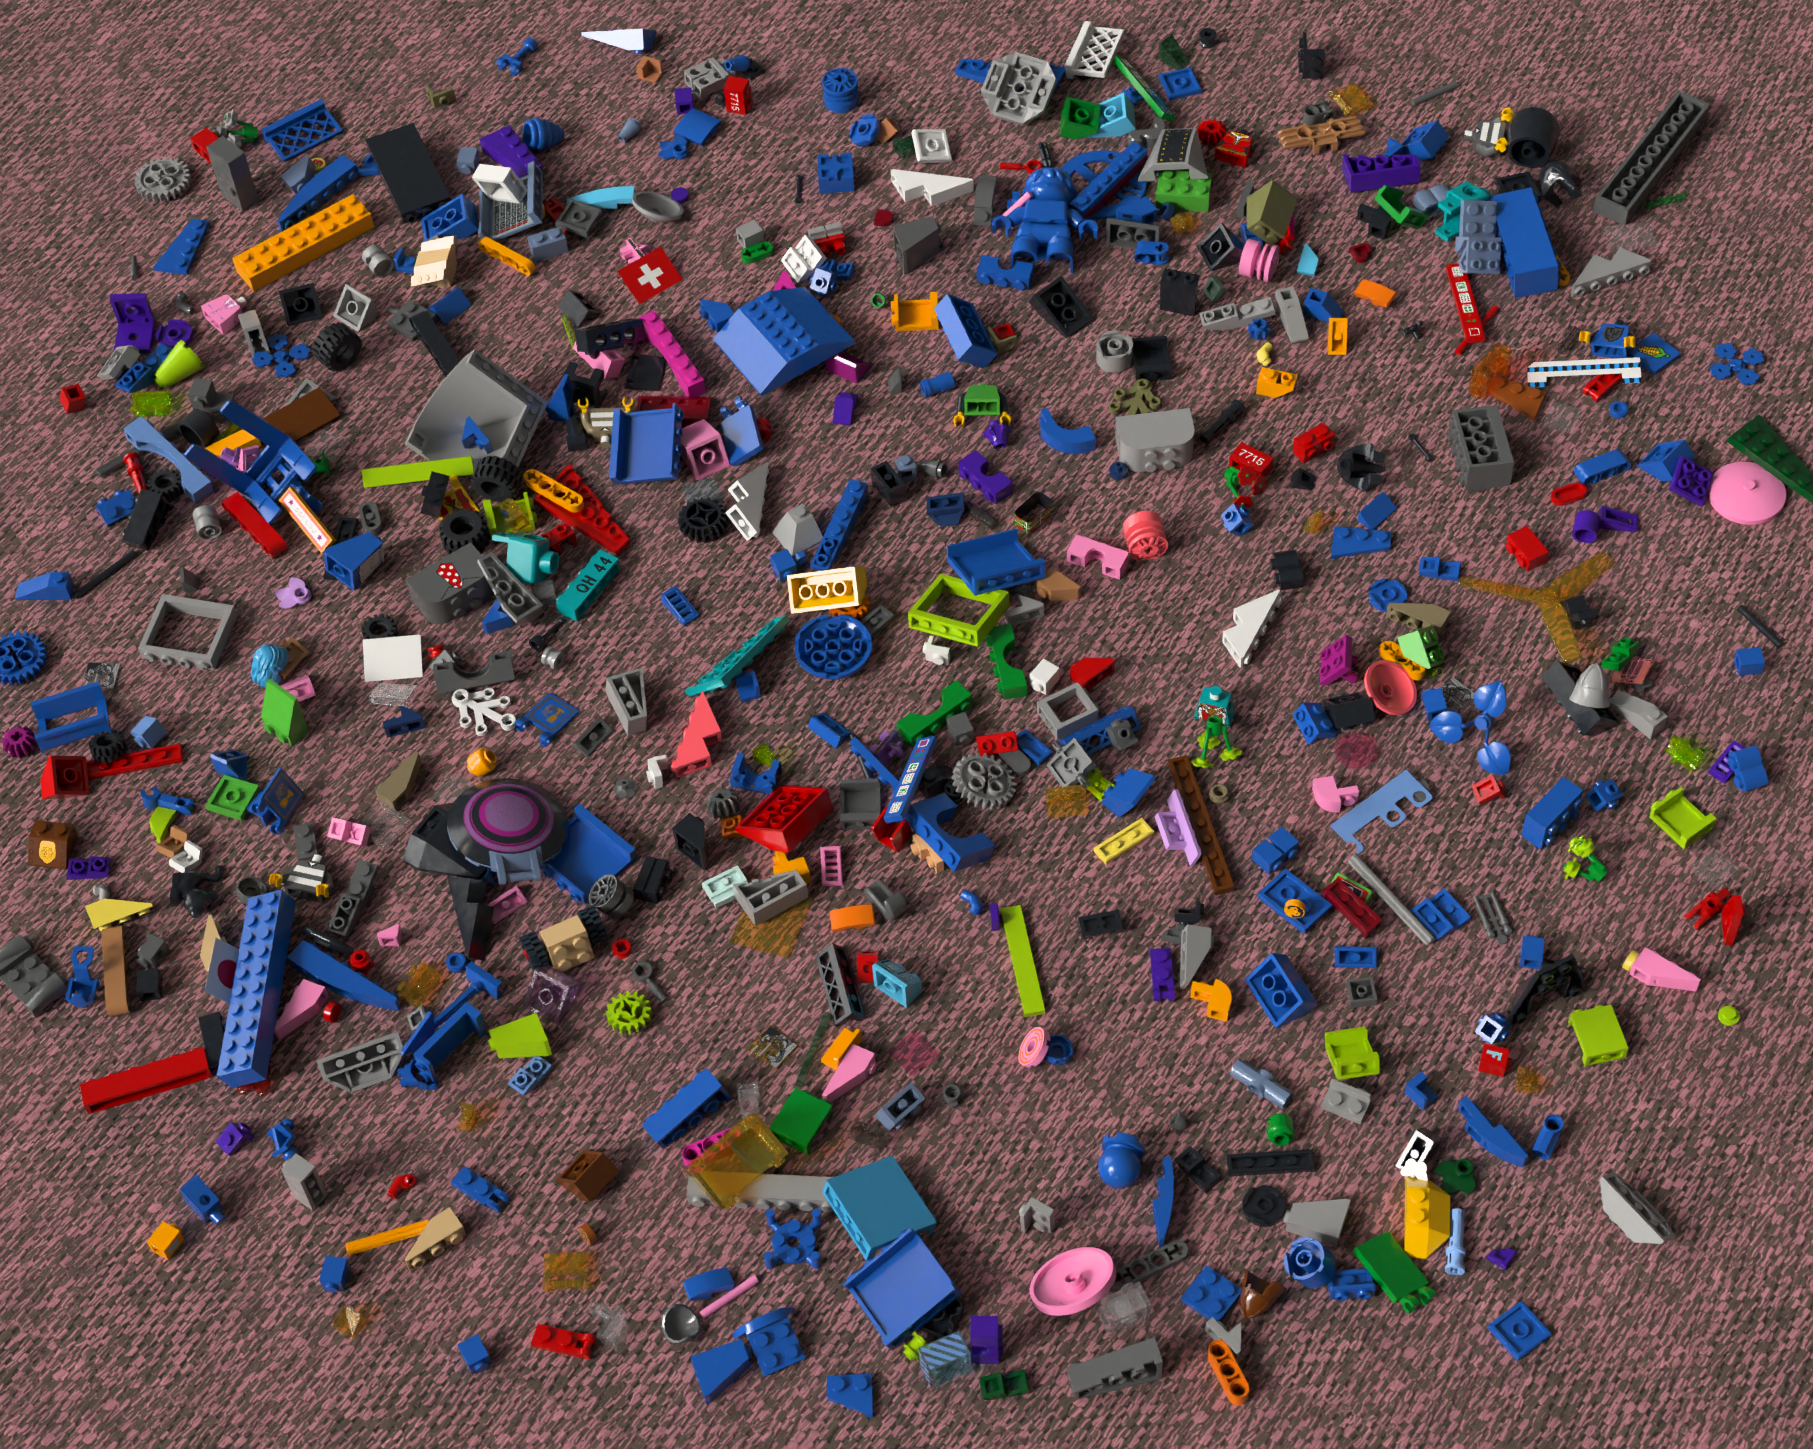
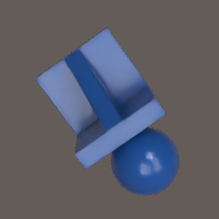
M284 1119L266 1133L276 1145V1149L272 1153L274 1158L282 1153L283 1159L286 1161L292 1158L295 1153L299 1155L298 1150L290 1146L296 1137L291 1131L294 1128V1122L291 1119Z

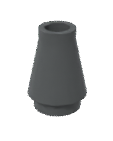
M921 460L918 464V470L939 479L940 477H945L947 464L943 463L942 460Z

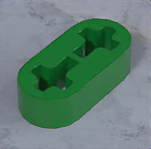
M761 242L746 247L741 251V260L743 263L751 264L769 258L773 254V246L769 242Z

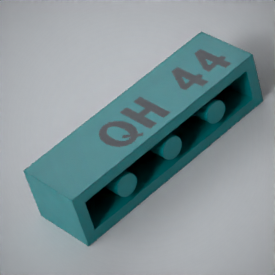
M602 550L593 555L586 567L580 570L576 579L569 583L566 591L557 598L558 613L577 622L620 570L619 559Z

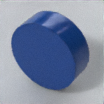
M1621 401L1613 402L1609 409L1610 415L1618 419L1626 417L1629 411L1628 405Z
M455 952L447 957L446 966L450 972L459 973L466 968L467 960L462 953Z

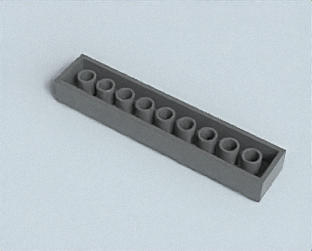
M1678 91L1596 196L1593 212L1625 226L1706 121L1710 104Z

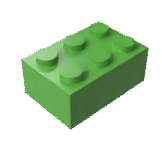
M1159 170L1156 208L1160 209L1165 202H1169L1174 205V210L1208 212L1212 173H1207L1208 179H1190L1189 171Z

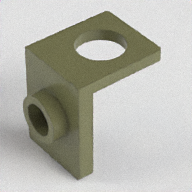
M428 84L425 85L427 96L434 108L446 106L456 101L453 88L433 94Z
M987 328V333L997 355L1017 348L1016 335L999 341L992 328ZM1013 342L1010 347L1004 348L1006 343Z

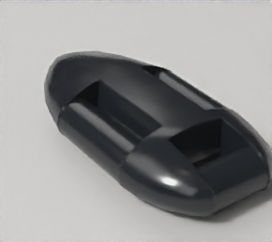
M304 925L302 927V932L312 941L338 953L347 955L354 953L352 947L312 926Z

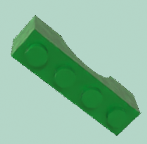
M1011 624L994 626L985 639L987 647H991L992 650L989 651L991 663L995 662V667H993L994 677L999 678V682H997L998 693L1003 694L1004 700L1027 696V684L1023 670L1009 666L1004 660L1011 651L1015 650V637Z
M957 680L941 691L943 704L936 712L929 715H918L911 712L896 723V728L899 731L898 735L912 748L915 746L917 739L928 737L932 733H938L941 727L947 723L946 718L961 712H967L971 708L972 694Z

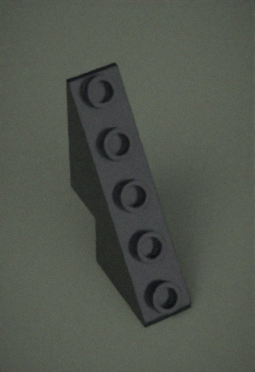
M448 877L466 956L472 961L476 959L484 961L494 912L493 906L483 904L487 882L472 878Z

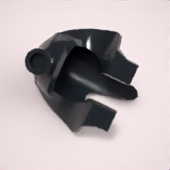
M1553 160L1543 167L1540 181L1544 199L1554 206L1563 204L1558 195L1554 193L1556 182H1562L1566 186V191L1572 200L1580 197L1578 186L1582 183L1581 178L1567 163Z
M1372 443L1352 447L1340 455L1337 461L1338 473L1351 486L1367 491L1369 486L1381 484L1382 475L1375 473L1384 472L1385 467L1371 462L1383 463L1385 453L1374 450Z

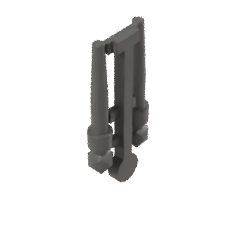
M1491 892L1490 894L1474 896V901L1483 922V928L1487 931V938H1494V932H1496L1498 935L1497 943L1500 945L1506 944L1508 939L1501 931L1504 929V933L1509 935L1512 934V928L1509 926L1508 918L1505 917L1495 893ZM1489 898L1493 899L1499 916H1494L1488 901ZM1479 901H1484L1490 918L1486 917ZM1500 920L1502 927H1499L1497 921Z

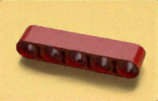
M238 492L221 502L223 509L228 511L229 515L241 524L239 526L246 533L249 532L251 534L250 537L256 543H259L267 554L272 556L271 559L288 549L285 540Z

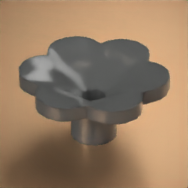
M631 778L619 779L613 788V792L618 794V797L621 799L633 797L638 789V785Z

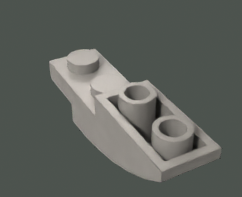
M1271 297L1238 307L1231 303L1199 313L1203 328L1210 330L1245 327L1248 324H1252L1253 319L1276 315Z

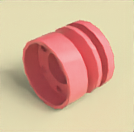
M1154 511L1137 512L1129 516L1123 523L1128 551L1133 559L1138 561L1155 559L1163 555L1168 549L1164 525L1158 513Z

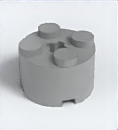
M1116 330L1103 333L1096 343V361L1098 366L1107 373L1121 372L1130 368L1133 358V341L1131 337L1127 334L1125 336L1121 334V331Z

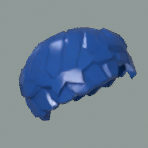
M1061 1034L1050 1036V1041L1047 1040L1046 1045L1049 1047L1044 1060L1055 1065L1067 1064L1073 1056V1044L1067 1037Z

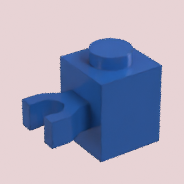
M788 549L770 555L771 567L780 582L787 581V575L798 574L797 567L807 565L805 561L806 556L803 551L791 556Z

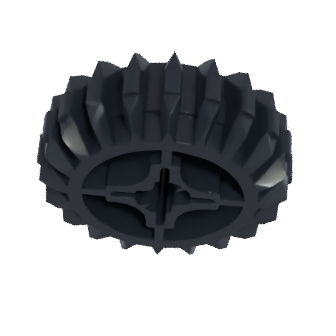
M702 496L700 500L694 498L692 503L687 501V506H682V511H679V529L684 537H688L690 541L695 538L697 543L700 539H703L704 543H706V539H710L713 542L714 536L719 539L720 534H724L725 529H727L729 520L726 514L727 510L723 507L722 502L718 503L716 499L711 501L710 497L703 499Z

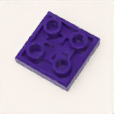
M1681 456L1678 459L1669 490L1696 505L1702 506L1705 503L1714 473Z

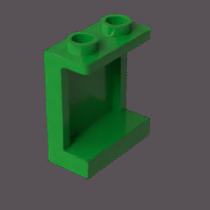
M1388 185L1380 188L1374 199L1400 225L1414 229L1422 227L1430 216L1426 211L1408 206L1405 207L1400 202V199L1405 194L1403 190Z
M794 1088L769 1128L771 1138L808 1155L812 1149L811 1143L828 1117L833 1116L832 1105L825 1099H818L812 1096L806 1090L801 1091Z

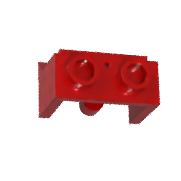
M567 523L560 524L553 530L541 535V537L549 539V549L552 548L558 554L562 552V547L559 543L566 539L574 547L577 546L575 532Z

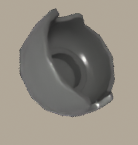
M254 876L239 880L236 886V895L244 904H247L248 898L254 897L256 892V896L267 893V885L261 879Z

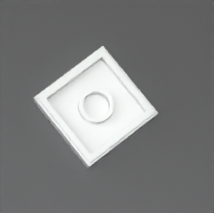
M913 129L911 133L918 163L951 162L952 157L945 129Z

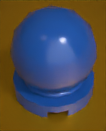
M1117 1133L1116 1137H1110L1109 1134L1103 1137L1102 1150L1104 1152L1098 1161L1099 1176L1106 1185L1115 1189H1124L1137 1181L1140 1175V1159L1144 1157L1145 1144L1141 1145L1138 1143L1139 1138L1125 1133Z

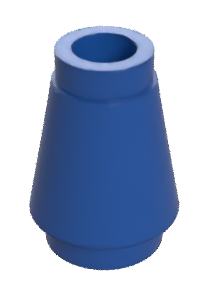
M739 55L725 61V68L728 71L745 72L750 68V59L747 56Z

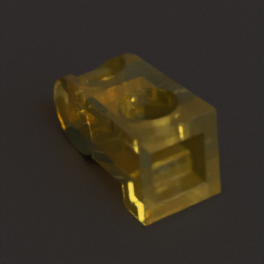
M505 499L499 504V508L514 534L530 525L524 512L513 499Z

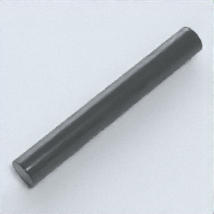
M1456 81L1412 99L1411 103L1413 106H1416L1458 88V84Z

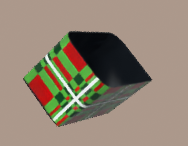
M1035 492L1015 510V526L1030 535L1053 514L1054 500L1042 492ZM1039 504L1045 508L1032 522L1022 520L1036 505Z

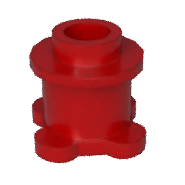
M358 950L350 956L351 969L361 972L365 976L370 968L375 966L374 961H370V955L367 951Z

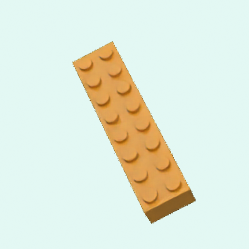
M352 194L233 257L236 272L255 292L374 228L372 216L355 195Z

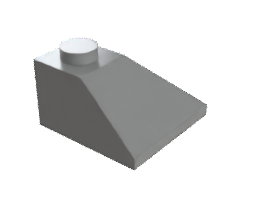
M804 504L787 511L772 532L782 546L788 549L791 556L821 543L823 538L813 515Z

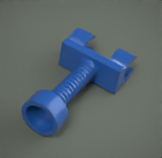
M528 37L523 42L524 47L513 58L503 54L496 61L499 64L497 68L503 70L508 64L510 65L509 70L512 71L510 74L516 76L523 70L522 62L519 60L528 51L533 52L537 49L536 41Z

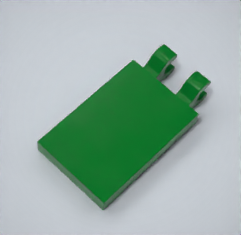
M1389 1231L1354 1249L1353 1253L1394 1304L1400 1302L1407 1314L1415 1311V1306L1419 1305L1420 1302L1425 1306L1432 1302L1431 1298L1436 1296L1434 1290L1427 1287L1429 1284L1428 1280Z

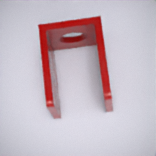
M885 807L871 826V830L877 841L898 853L913 832L906 819L900 824L897 822L886 823L883 818L887 810ZM895 831L889 839L890 833Z

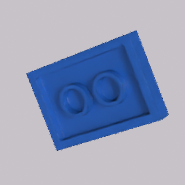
M1286 868L1258 893V898L1303 934L1309 931L1332 909L1331 903ZM1291 899L1302 901L1306 906L1304 916L1292 918L1286 915L1284 912L1285 903Z

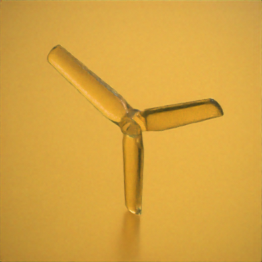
M1600 552L1554 579L1547 588L1541 587L1539 590L1465 575L1459 578L1458 583L1461 586L1537 603L1542 608L1541 618L1562 661L1570 663L1580 659L1582 654L1566 610L1560 604V601L1572 597L1612 567L1613 562L1609 556Z

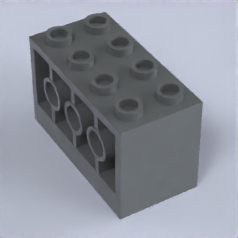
M1498 406L1453 410L1452 418H1449L1450 430L1447 431L1448 441H1452L1451 453L1453 456H1456L1455 467L1456 470H1460L1459 481L1461 485L1464 484L1465 491L1510 486L1514 460Z

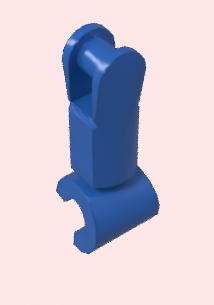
M155 786L152 789L154 794L151 796L147 795L144 790L140 792L143 805L147 809H155L159 806L190 816L192 807L196 806V803L191 799L179 798L164 793L160 796L159 789Z

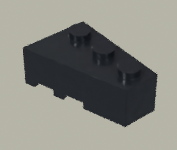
M141 489L140 494L136 497L135 507L129 515L128 525L122 533V541L128 546L148 551L159 533L156 530L161 523L164 524L167 519L164 517L168 510H173L174 506L162 494Z

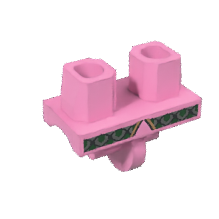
M631 238L626 240L627 246L620 249V255L624 260L633 257L628 260V264L651 252L649 245L639 244L637 246Z

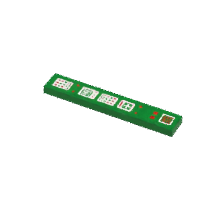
M1115 55L1113 62L1161 119L1173 122L1176 116L1130 61Z

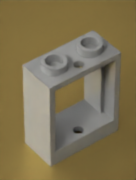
M1078 682L1037 702V713L1057 740L1098 720V705L1096 702L1091 701L1087 690L1082 688ZM1077 696L1087 711L1061 723L1051 708Z

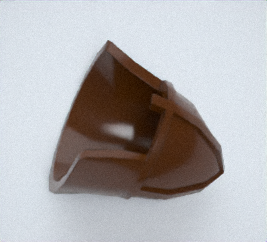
M1245 1269L1240 1294L1241 1311L1244 1318H1254L1266 1312L1287 1289L1277 1281L1268 1283Z

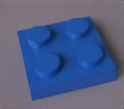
M1206 1265L1181 1297V1302L1208 1320L1213 1317L1217 1322H1221L1240 1297L1242 1289Z

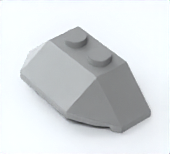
M394 1032L316 1061L323 1081L352 1093L391 1079L403 1056L400 1053L403 1045L398 1032Z
M1615 1172L1600 1178L1603 1210L1610 1220L1616 1223L1634 1243L1663 1244L1676 1237L1667 1220L1636 1188L1625 1180L1620 1179L1619 1175Z

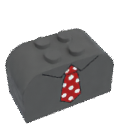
M471 542L406 579L412 602L429 622L434 624L449 623L456 618L463 617L466 612L479 608L482 603L491 597L493 590L477 562L483 556Z

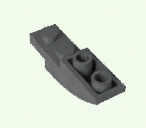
M359 859L346 893L341 894L327 932L347 937L355 927L374 890L372 885L380 868L377 864Z

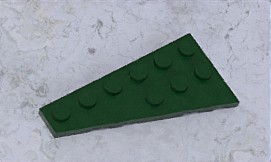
M1757 415L1727 440L1729 444L1813 504V474L1760 415Z

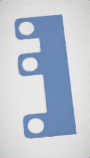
M1405 770L1331 824L1330 827L1346 843L1354 842L1357 845L1356 853L1359 854L1363 851V845L1353 836L1355 832L1378 815L1390 827H1395L1406 818L1405 813L1395 804L1397 801L1405 796L1416 807H1422L1432 799V795ZM1417 791H1422L1426 794V799L1423 802H1416L1413 799V794ZM1389 811H1397L1400 814L1399 820L1395 822L1389 821L1387 819Z

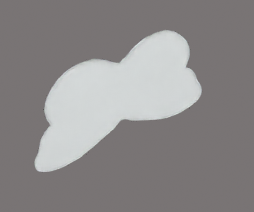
M1414 1159L1406 1161V1166L1401 1170L1403 1176L1415 1174L1420 1180H1428L1427 1167L1424 1162L1417 1163Z

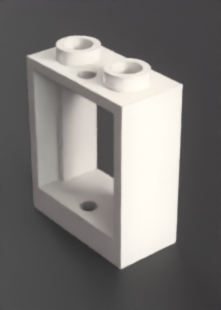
M480 164L472 176V179L489 200L520 204L527 193L526 186L512 168Z

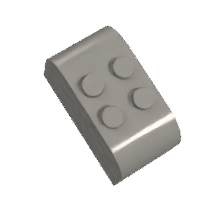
M1190 408L1116 417L1115 441L1120 462L1126 464L1128 470L1133 472H1153L1160 469L1171 470L1188 464L1193 458L1195 431Z

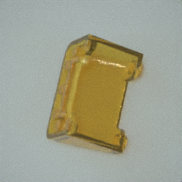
M751 1113L691 1161L684 1170L720 1210L724 1208L728 1210L736 1203L734 1199L738 1193L772 1166L777 1168L786 1161L784 1157L789 1153L759 1115Z

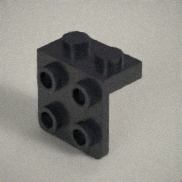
M1303 32L1302 38H1299V48H1301L1298 51V61H1301L1299 62V73H1302V79H1323L1325 49H1307L1306 32Z

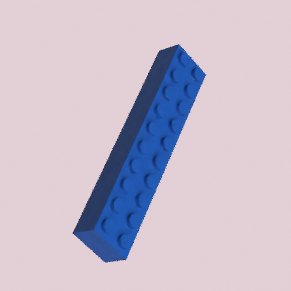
M282 889L248 898L217 1077L231 1088L267 1079L296 901Z

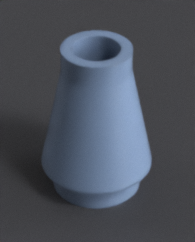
M635 118L628 119L617 136L618 139L626 143L627 140L638 134L642 128L640 122Z

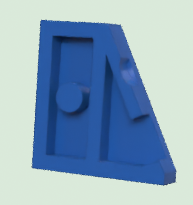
M872 1374L827 1376V1400L836 1404L840 1403L850 1410H856L869 1418H873Z

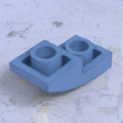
M539 1056L533 1057L524 1069L520 1067L508 1082V1085L525 1096L553 1069V1066Z

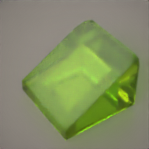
M764 743L752 749L753 760L771 768L775 758L768 746Z

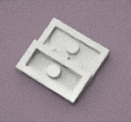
M804 235L796 248H789L781 262L796 282L800 283L810 277L815 272V269L823 264L826 257L813 239L808 235Z

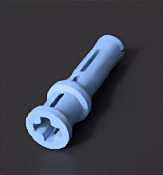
M1459 1208L1450 1211V1241L1446 1249L1448 1259L1445 1272L1452 1275H1462L1465 1273V1267L1463 1266V1257L1466 1255V1251L1463 1248L1465 1211Z

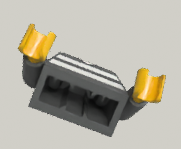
M1508 107L1502 111L1503 116L1500 115L1487 122H1478L1476 131L1465 130L1464 141L1474 142L1473 151H1477L1484 157L1491 155L1500 157L1501 152H1504L1508 145L1504 138L1505 120L1510 122L1513 117V111Z
M314 855L311 862L300 860L296 866H293L284 874L273 873L269 879V885L276 884L277 888H281V885H283L285 892L289 896L323 903L324 896L329 897V893L334 889L332 875L328 872L327 867L323 865L325 859L320 855Z

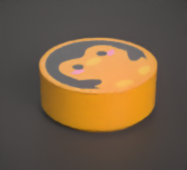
M1291 899L1285 903L1284 912L1286 915L1292 918L1304 916L1306 906L1302 901Z

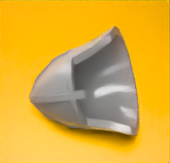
M1598 663L1590 665L1580 675L1569 700L1592 708H1606L1610 706L1607 678L1603 668Z

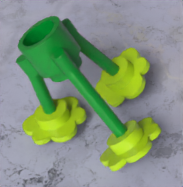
M1211 716L1207 718L1206 732L1197 738L1199 746L1203 748L1202 755L1195 758V760H1191L1194 766L1203 768L1214 767V764L1206 758L1207 748L1214 749L1215 746L1220 745V740L1217 739V736H1220L1221 732H1223L1227 747L1223 751L1224 753L1220 754L1222 760H1233L1243 754L1239 748L1231 747L1227 733V724H1223L1221 717Z

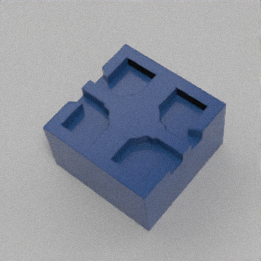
M841 153L840 156L833 154L830 157L828 154L817 155L820 194L854 191L852 153Z

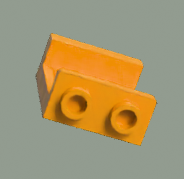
M930 292V299L899 301L898 294H894V301H891V312H895V314L891 315V324L895 325V331L939 330L937 314L934 310L938 304L937 292Z

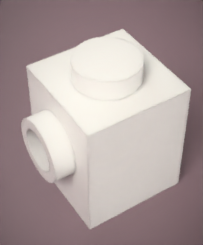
M1043 659L1030 673V686L1035 691H1040L1046 695L1060 679V668Z

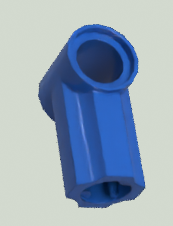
M1552 1114L1545 1118L1543 1127L1531 1151L1536 1157L1543 1160L1550 1159L1564 1126L1560 1116ZM1548 1126H1555L1557 1130H1551Z

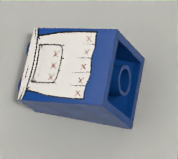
M370 532L326 548L323 551L325 570L354 591L384 562L383 541L380 537L374 536Z

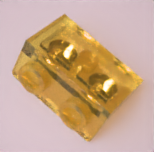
M423 961L419 966L414 964L407 973L410 978L407 982L402 980L396 988V991L399 992L397 996L416 1009L420 1007L442 977L440 973Z

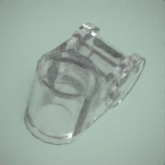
M758 1081L742 1085L737 1083L742 1119L750 1123L755 1122L760 1117Z

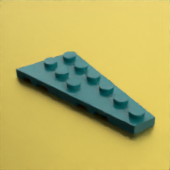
M787 615L771 620L757 632V636L746 640L742 644L743 648L731 652L712 668V672L700 677L697 680L699 682L698 685L689 686L685 689V693L688 696H692L705 691L712 692L718 687L723 689L730 685L731 679L740 675L742 668L753 662L752 658L764 651L763 647L772 643L775 640L774 636L786 629L785 626L790 622Z

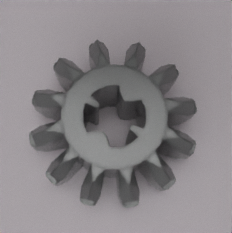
M717 789V792H711L710 796L707 797V811L714 819L719 817L721 820L725 817L729 818L731 815H736V812L740 810V798L733 789Z

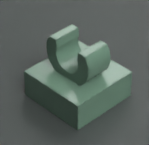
M1211 276L1203 289L1212 302L1218 301L1220 296L1223 297L1228 291L1216 276Z

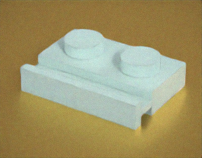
M737 865L702 882V887L717 909L736 899L733 884L739 883V885L748 882Z

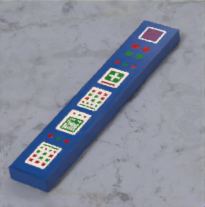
M935 736L917 739L883 817L886 823L904 820L938 742Z

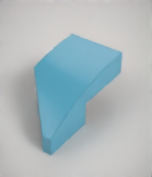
M1307 244L1304 245L1297 273L1315 276L1319 259Z

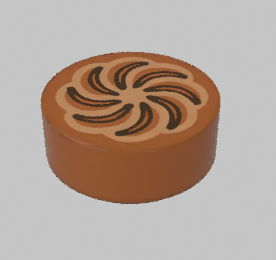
M588 1223L578 1228L581 1237L588 1246L597 1242V1236Z

